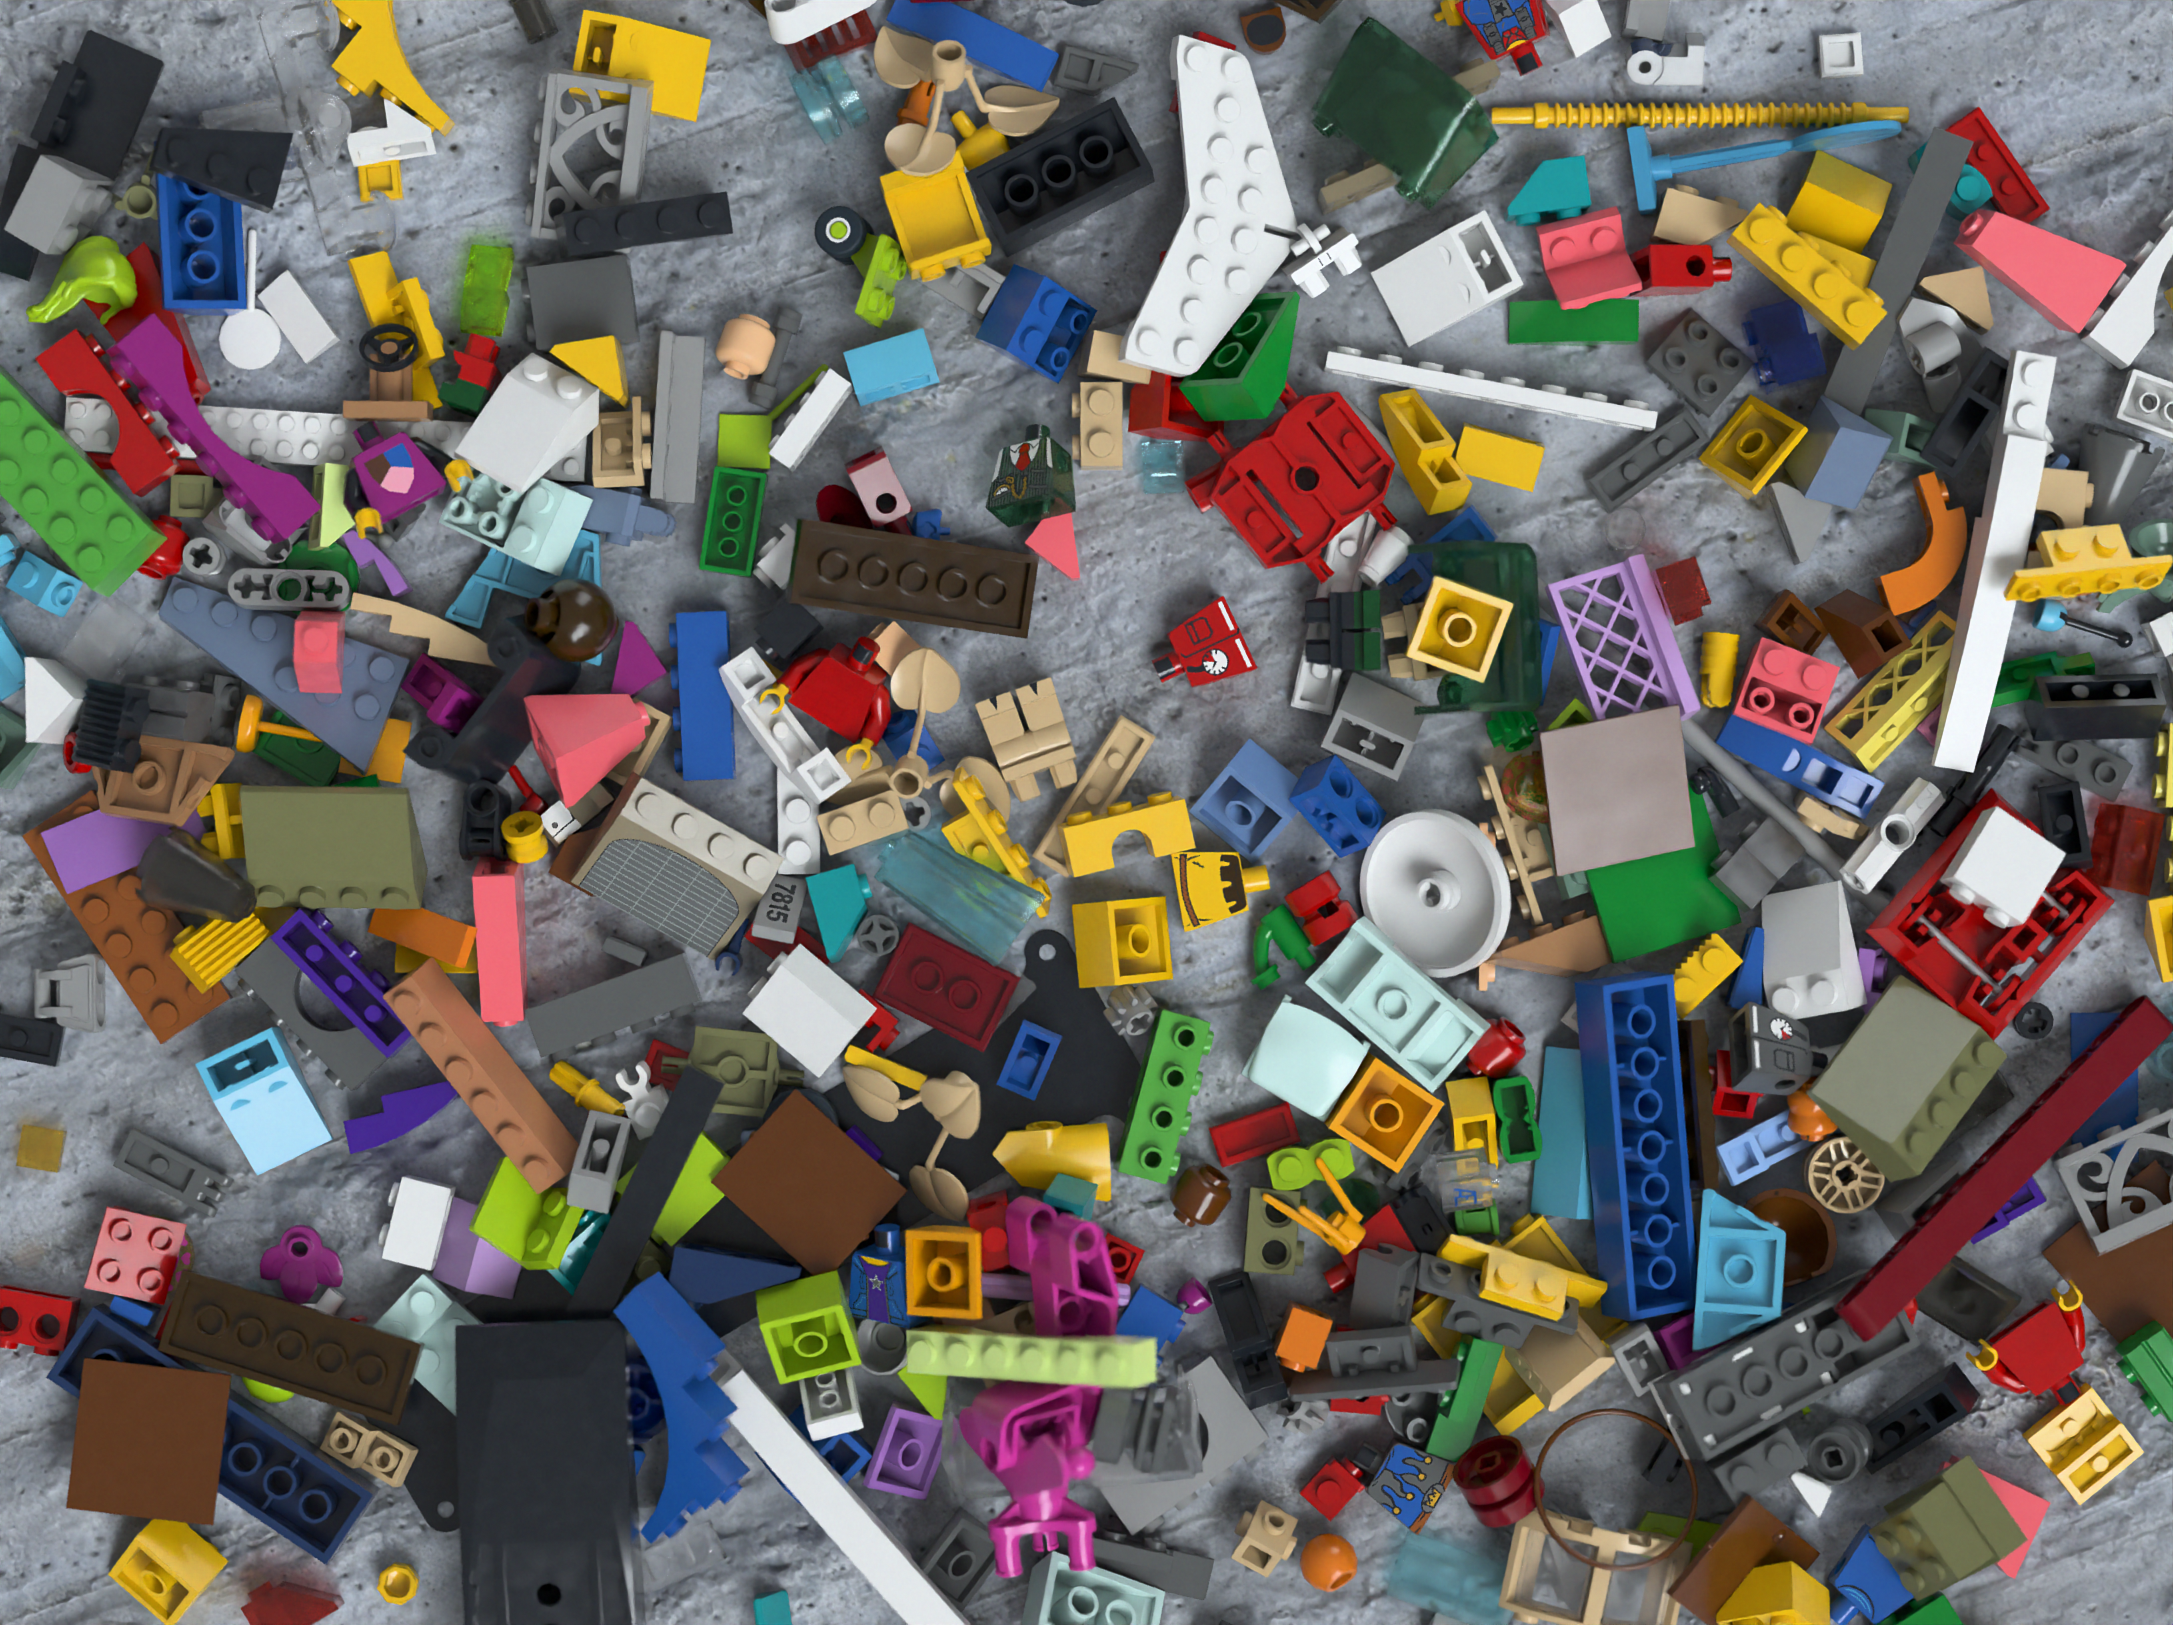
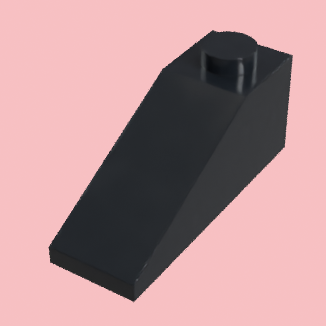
M1956 1362L1951 1363L1921 1382L1865 1425L1873 1438L1874 1445L1871 1459L1865 1465L1871 1475L1970 1414L1980 1393Z

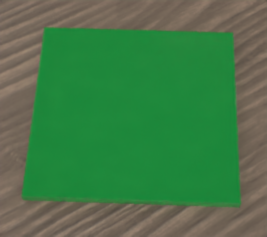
M1689 783L1688 789L1695 847L1584 871L1612 964L1742 923L1738 907L1708 879L1715 870L1710 864L1721 852L1703 794H1695L1690 788Z

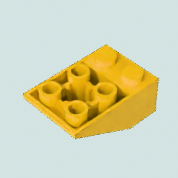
M583 10L573 71L632 80L654 81L651 114L697 122L711 40L627 17ZM576 87L569 88V94L573 99L576 98L581 102L592 103L588 94L582 89ZM598 90L603 106L630 102L629 94Z

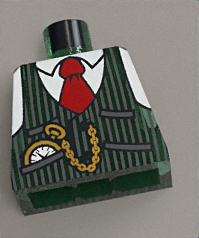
M1032 424L1027 426L1024 443L1004 447L999 452L986 509L1008 528L1076 512L1071 455L1053 438H1050L1051 430L1045 425Z

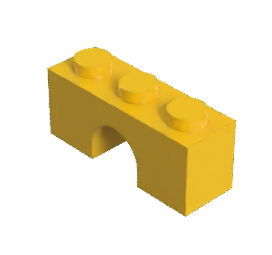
M1165 791L1147 796L1148 803L1132 806L1131 801H1123L1108 805L1107 813L1092 816L1091 811L1088 810L1067 815V822L1058 824L1057 828L1068 874L1078 877L1115 868L1112 857V845L1116 837L1126 830H1139L1144 836L1148 854L1155 858L1196 848L1185 799L1179 796H1172L1171 791Z

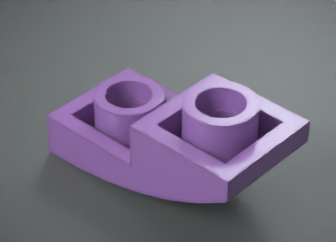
M1868 944L1859 948L1858 958L1868 1002L1862 1005L1865 1015L1885 989L1878 988L1879 982H1885L1888 971V958L1882 957L1884 948Z

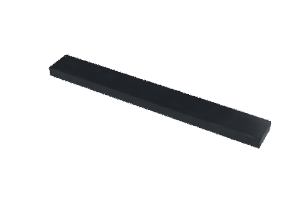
M691 1064L686 1065L561 1321L610 1319L726 1084L725 1081Z

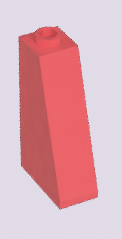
M1976 209L1975 212L1969 214L1964 219L1959 228L1960 234L1953 242L2059 330L2078 334L2127 266L2117 258L1997 211Z
M480 857L472 876L475 928H478L476 944L481 1018L483 1022H493L495 1026H513L518 1021H524L526 1015L524 1010L528 1009L524 863L514 862L509 857L504 862H498L495 857Z

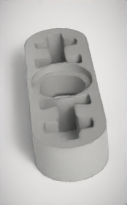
M242 568L231 575L227 586L230 597L238 606L244 609L340 611L349 604L352 597V589L346 578L339 572L328 570ZM246 579H251L257 587H268L266 579H271L269 586L271 600H266L268 595L264 591H252L250 598L245 599L241 591H238V586H245ZM288 579H295L301 584L300 595L292 601L281 599L278 593L281 583ZM308 580H313L312 585L315 589H327L330 582L335 581V584L342 590V593L335 594L333 601H328V598L323 593H312L313 601H308L310 597Z

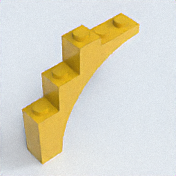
M330 0V3L338 10L334 17L352 32L357 27L361 28L331 65L340 75L336 82L354 97L361 91L369 99L381 86L382 90L378 94L383 99L391 101L398 107L404 104L415 113L413 117L431 128L432 133L436 129L446 137L455 123L428 97L413 75L400 45L394 18L393 0Z

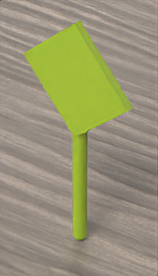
M822 364L767 416L719 414L717 466L770 469L771 456L769 455L770 448L768 446L772 440V422L814 384L822 371H828V365Z

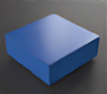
M119 1295L114 1296L109 1307L110 1312L142 1326H148L156 1322L161 1308L145 1301Z

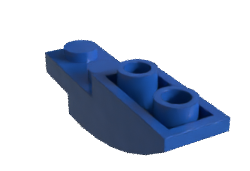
M1734 706L1732 707L1714 741L1716 744L1830 805H1836L1862 819H1866L1885 784L1881 779L1813 745H1808L1732 715Z

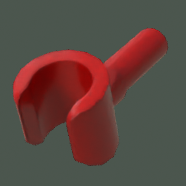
M516 765L510 767L508 770L510 776L521 793L527 798L518 809L521 812L531 811L541 816L548 810L547 802L533 791Z

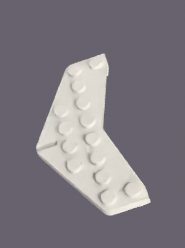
M1177 35L1172 39L1169 59L1171 79L1176 81L1186 186L1182 218L1134 321L1130 322L1124 334L1118 361L1175 377H1183L1195 373L1291 252L1290 246L1298 242L1264 232V228L1291 236L1299 233L1297 231L1298 224L1248 60L1237 51L1184 35Z

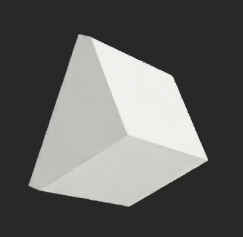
M25 657L26 742L63 744L69 732H76L79 729L78 723L81 721L79 715L83 712L81 706L84 704L83 698L86 696L84 690L88 686L64 661Z

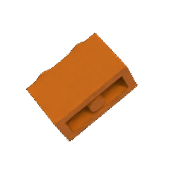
M1289 1300L1273 1344L1274 1352L1279 1356L1278 1360L1281 1361L1280 1364L1299 1372H1304L1306 1366L1316 1369L1333 1323L1330 1315Z

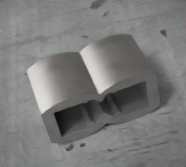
M1770 815L1761 821L1755 817L1751 819L1738 833V836L1742 839L1733 851L1726 847L1710 864L1715 870L1708 879L1744 913L1752 910L1806 850Z

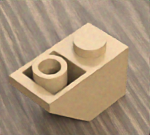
M1676 184L1674 189L1667 187L1662 194L1649 241L1660 245H1704L1740 225L1746 218L1748 211L1738 208L1739 202L1722 196H1715L1714 201L1699 197L1700 191L1695 188Z

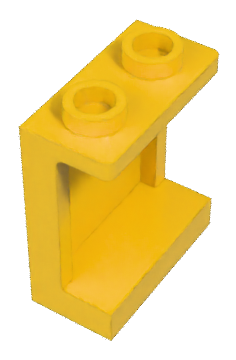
M959 151L955 152V157L948 167L932 175L914 176L905 174L900 170L879 177L880 189L911 280L921 277L923 282L932 281L946 274L945 269L960 264L963 269L975 267L986 261L985 256L991 254L992 246L989 238L986 237L964 173L965 166Z

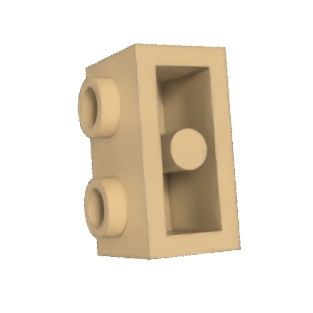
M1080 382V393H1072V418H1080L1081 434H1072V460H1081V470H1122V382Z

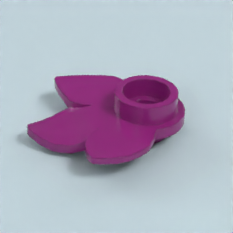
M294 1225L284 1232L280 1244L268 1248L260 1260V1277L265 1280L280 1279L284 1296L289 1301L304 1304L312 1297L318 1283L330 1287H340L343 1282V1267L338 1254L322 1245L321 1236L314 1228L307 1225ZM298 1241L304 1242L308 1250L299 1252L294 1248L293 1244Z

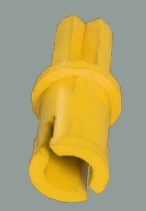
M563 1060L558 1061L550 1070L549 1078L575 1098L574 1104L578 1108L584 1107L588 1111L595 1110L621 1117L624 1114L625 1105L605 1092L599 1086L600 1082L596 1078L589 1080Z

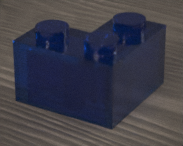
M1793 299L1752 309L1745 314L1746 322L1741 323L1743 337L1748 347H1754L1758 361L1752 363L1754 377L1759 387L1765 386L1767 395L1815 382L1827 374L1817 333L1809 334L1802 307Z

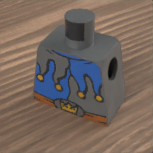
M1394 1437L1385 1452L1364 1440L1356 1451L1352 1463L1371 1474L1365 1483V1492L1412 1533L1418 1536L1451 1482L1456 1462L1425 1453V1449Z

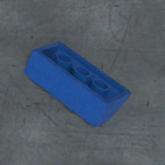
M155 173L162 309L193 316H232L247 309L241 204Z

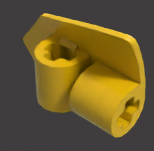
M1057 1121L1033 1122L1026 1125V1130L1007 1131L992 1152V1155L1021 1186L1047 1190L1057 1174L1061 1173L1098 1184L1095 1200L1106 1202L1111 1200L1110 1149L1107 1123L1063 1126L1061 1122Z

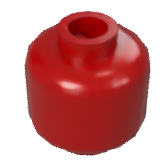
M159 515L157 520H150L163 532L167 539L137 571L153 579L165 580L167 576L179 573L183 564L182 554L184 547L191 540L187 533L181 529L182 523L179 520L167 515Z
M1501 1017L1499 1020L1488 1018L1486 1021L1491 1025L1490 1028L1468 1052L1467 1056L1469 1059L1465 1063L1477 1077L1489 1076L1494 1079L1506 1077L1525 1057L1526 1049L1523 1042L1526 1040V1037L1508 1019Z

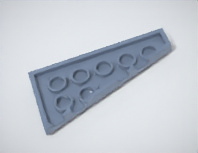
M173 577L158 613L159 618L198 649L204 650L217 660L224 669L243 680L259 696L298 726L304 727L321 740L324 746L335 754L338 753L351 763L354 769L363 776H366L400 692L401 685L410 667V659L344 637L342 693L300 692L293 663L296 619L270 610L241 608L228 595Z

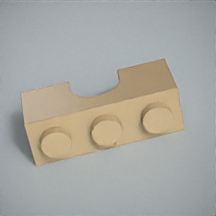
M2043 468L2035 514L2045 515L2052 519L2058 530L2089 527V525H2083L2085 508H2091L2094 494L2093 483H2087L2088 472ZM2028 551L2026 553L2023 570L2045 568L2040 552ZM2053 596V597H2044V598H2042V599L2071 601V600L2075 599L2076 596L2070 597V598H2063V597H2061V596Z

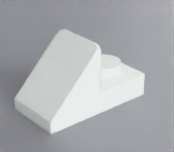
M384 99L388 127L379 129L378 127L369 126L363 127L357 132L346 134L353 167L436 154L431 128L387 99Z

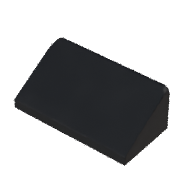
M2079 781L2037 787L2045 839L2066 853L2058 868H2093Z

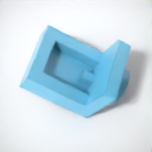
M26 550L6 587L33 604L59 617H64L74 602L83 582Z

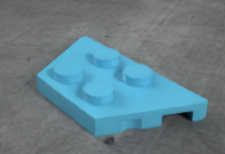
M1703 1189L1693 1334V1351L1699 1352L1781 1318L1786 1232L1769 1222H1765L1742 1206L1734 1204L1712 1189Z

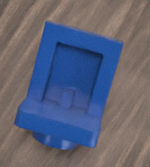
M906 709L891 714V719L882 735L896 761L902 756L907 755L918 715L915 709ZM923 724L917 755L926 761L930 770L945 761Z

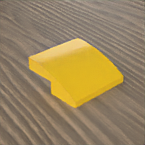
M2086 1382L2079 1387L2082 1392L2077 1398L2063 1406L2058 1404L2022 1434L2038 1457L2079 1505L2084 1503L2144 1453L2125 1426L2112 1414L2095 1390Z

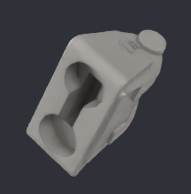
M90 953L82 956L78 954L61 960L57 964L56 970L34 969V1018L57 1017L59 1025L72 1030H80L87 1033L103 1032L106 1028L105 960L100 953ZM51 980H56L57 1007H51Z

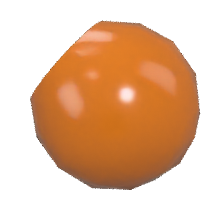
M1319 1534L1305 1544L1301 1553L1300 1567L1304 1579L1315 1589L1325 1592L1335 1591L1347 1584L1357 1573L1358 1559L1354 1546L1343 1536Z

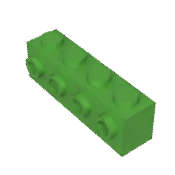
M1162 1008L1156 1010L1113 1169L1162 1184H1167L1169 1176L1174 1177L1176 1175L1181 1158V1153L1176 1152L1180 1135H1187L1192 1118V1112L1187 1111L1191 1095L1197 1096L1202 1083L1203 1072L1198 1071L1202 1055L1208 1056L1213 1043L1214 1032L1209 1030L1211 1022Z

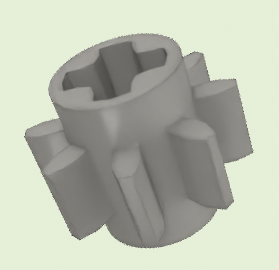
M1126 984L1117 987L1111 992L1107 1000L1110 1008L1104 1010L1103 1014L1118 1035H1122L1125 1031L1130 1035H1139L1152 1026L1154 1022L1152 1012L1158 1009V1005L1144 985L1141 984L1135 989L1132 985Z
M1291 1387L1287 1388L1289 1398L1278 1401L1276 1414L1285 1418L1282 1425L1283 1428L1294 1434L1301 1431L1310 1436L1312 1430L1319 1429L1325 1423L1330 1403L1325 1400L1316 1403L1305 1401L1292 1402L1289 1394Z

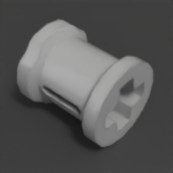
M204 537L189 541L184 547L182 554L186 568L192 573L204 577L220 574L225 569L227 563L223 546ZM200 550L204 552L209 550L208 554L213 557L210 565L206 563L201 565L202 561L197 558Z

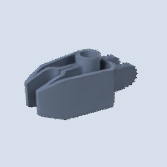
M584 484L568 487L577 493L593 499L581 528L606 534L605 542L630 547L631 540L642 542L644 534L668 537L669 535L672 536V533L677 528L676 518L672 517V514L650 507L651 501L641 497L642 489L629 486L617 487L616 491L594 488V486Z

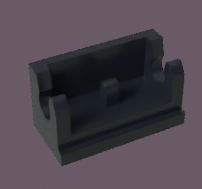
M1423 1181L1387 1202L1415 1250L1420 1253V1256L1422 1253L1437 1256V1251L1449 1235H1455Z

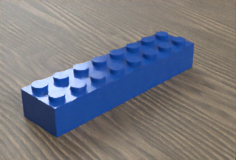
M1641 971L1574 982L1598 1274L1600 1281L1608 1283L1607 1291L1601 1297L1602 1315L1634 1321L1693 1309L1696 1304L1697 1263L1673 974Z

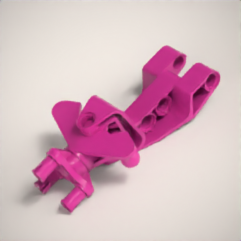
M1020 1196L1014 1199L1006 1211L1009 1262L1012 1267L1031 1274L1036 1336H1115L1120 1295L1102 1230L1098 1225L1072 1214H1062L1057 1217L1056 1211L1052 1206L1028 1196ZM1035 1214V1218L1033 1222L1030 1224L1031 1218ZM1078 1232V1236H1077L1076 1240L1074 1241V1237H1075L1076 1233ZM1006 1380L978 1393L973 1400L972 1406L961 1410L959 1424L965 1441L981 1458L985 1467L1010 1492V1498L1013 1499L996 1518L988 1522L989 1539L994 1542L995 1574L999 1577H1014L1023 1572L1019 1539L1022 1535L1032 1533V1549L1043 1552V1535L1045 1534L1047 1538V1550L1052 1551L1059 1547L1057 1531H1063L1068 1539L1069 1569L1073 1571H1088L1096 1567L1092 1535L1096 1530L1095 1513L1085 1510L1067 1495L1069 1493L1070 1478L1084 1479L1090 1476L1095 1468V1457L1087 1446L1092 1436L1105 1386Z

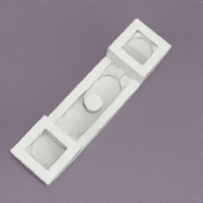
M753 647L747 649L719 669L727 692L752 735L782 773L808 798L819 805L852 781L828 748L822 751L818 749L785 703L780 712L771 715L779 706L777 696L769 694L765 696L759 705V698L766 690L774 689L772 685L777 679Z

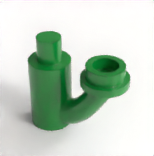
M1284 903L1260 919L1261 922L1257 926L1253 938V960L1256 977L1250 982L1252 985L1256 984L1262 990L1281 977L1276 970L1279 968L1276 963L1269 967L1268 954L1271 939L1275 941L1288 961L1292 958L1295 959L1302 971L1313 965L1316 960L1307 949L1312 945Z

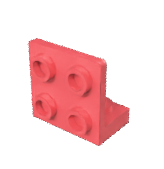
M1617 206L1536 227L1542 269L1562 310L1570 308L1580 309L1593 302L1609 298H1622L1642 289L1641 279L1626 251L1621 215Z

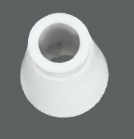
M1391 525L1392 527L1385 532L1383 529L1378 531L1360 568L1356 571L1358 577L1371 587L1375 588L1401 566L1415 546L1412 538L1395 525Z

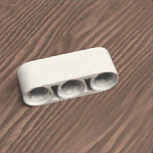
M764 0V6L772 39L780 44H793L870 7L877 0Z

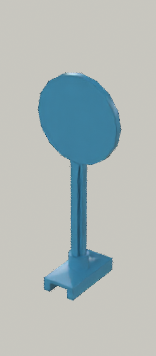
M1869 121L1826 128L1801 135L1793 140L1773 139L1670 157L1669 153L1652 156L1651 146L1643 125L1626 128L1640 215L1657 213L1656 181L1673 178L1672 174L1773 158L1793 150L1810 152L1851 147L1886 139L1902 131L1901 123L1898 121Z

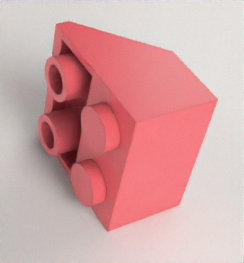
M1761 637L1752 647L1737 688L1732 715L1812 745L1840 667Z

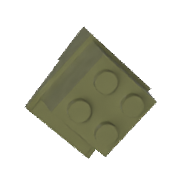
M1969 1455L1885 1505L1884 1509L1888 1515L1868 1530L1874 1538L1880 1553L1887 1557L1900 1576L1902 1585L1907 1591L1912 1593L1916 1601L1939 1590L1943 1591L1953 1584L2001 1561L2028 1540Z

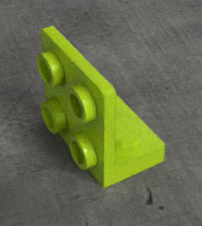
M500 1157L470 1222L469 1230L527 1270L558 1269L584 1208L567 1205L569 1187L553 1188L550 1186L537 1195L508 1157Z

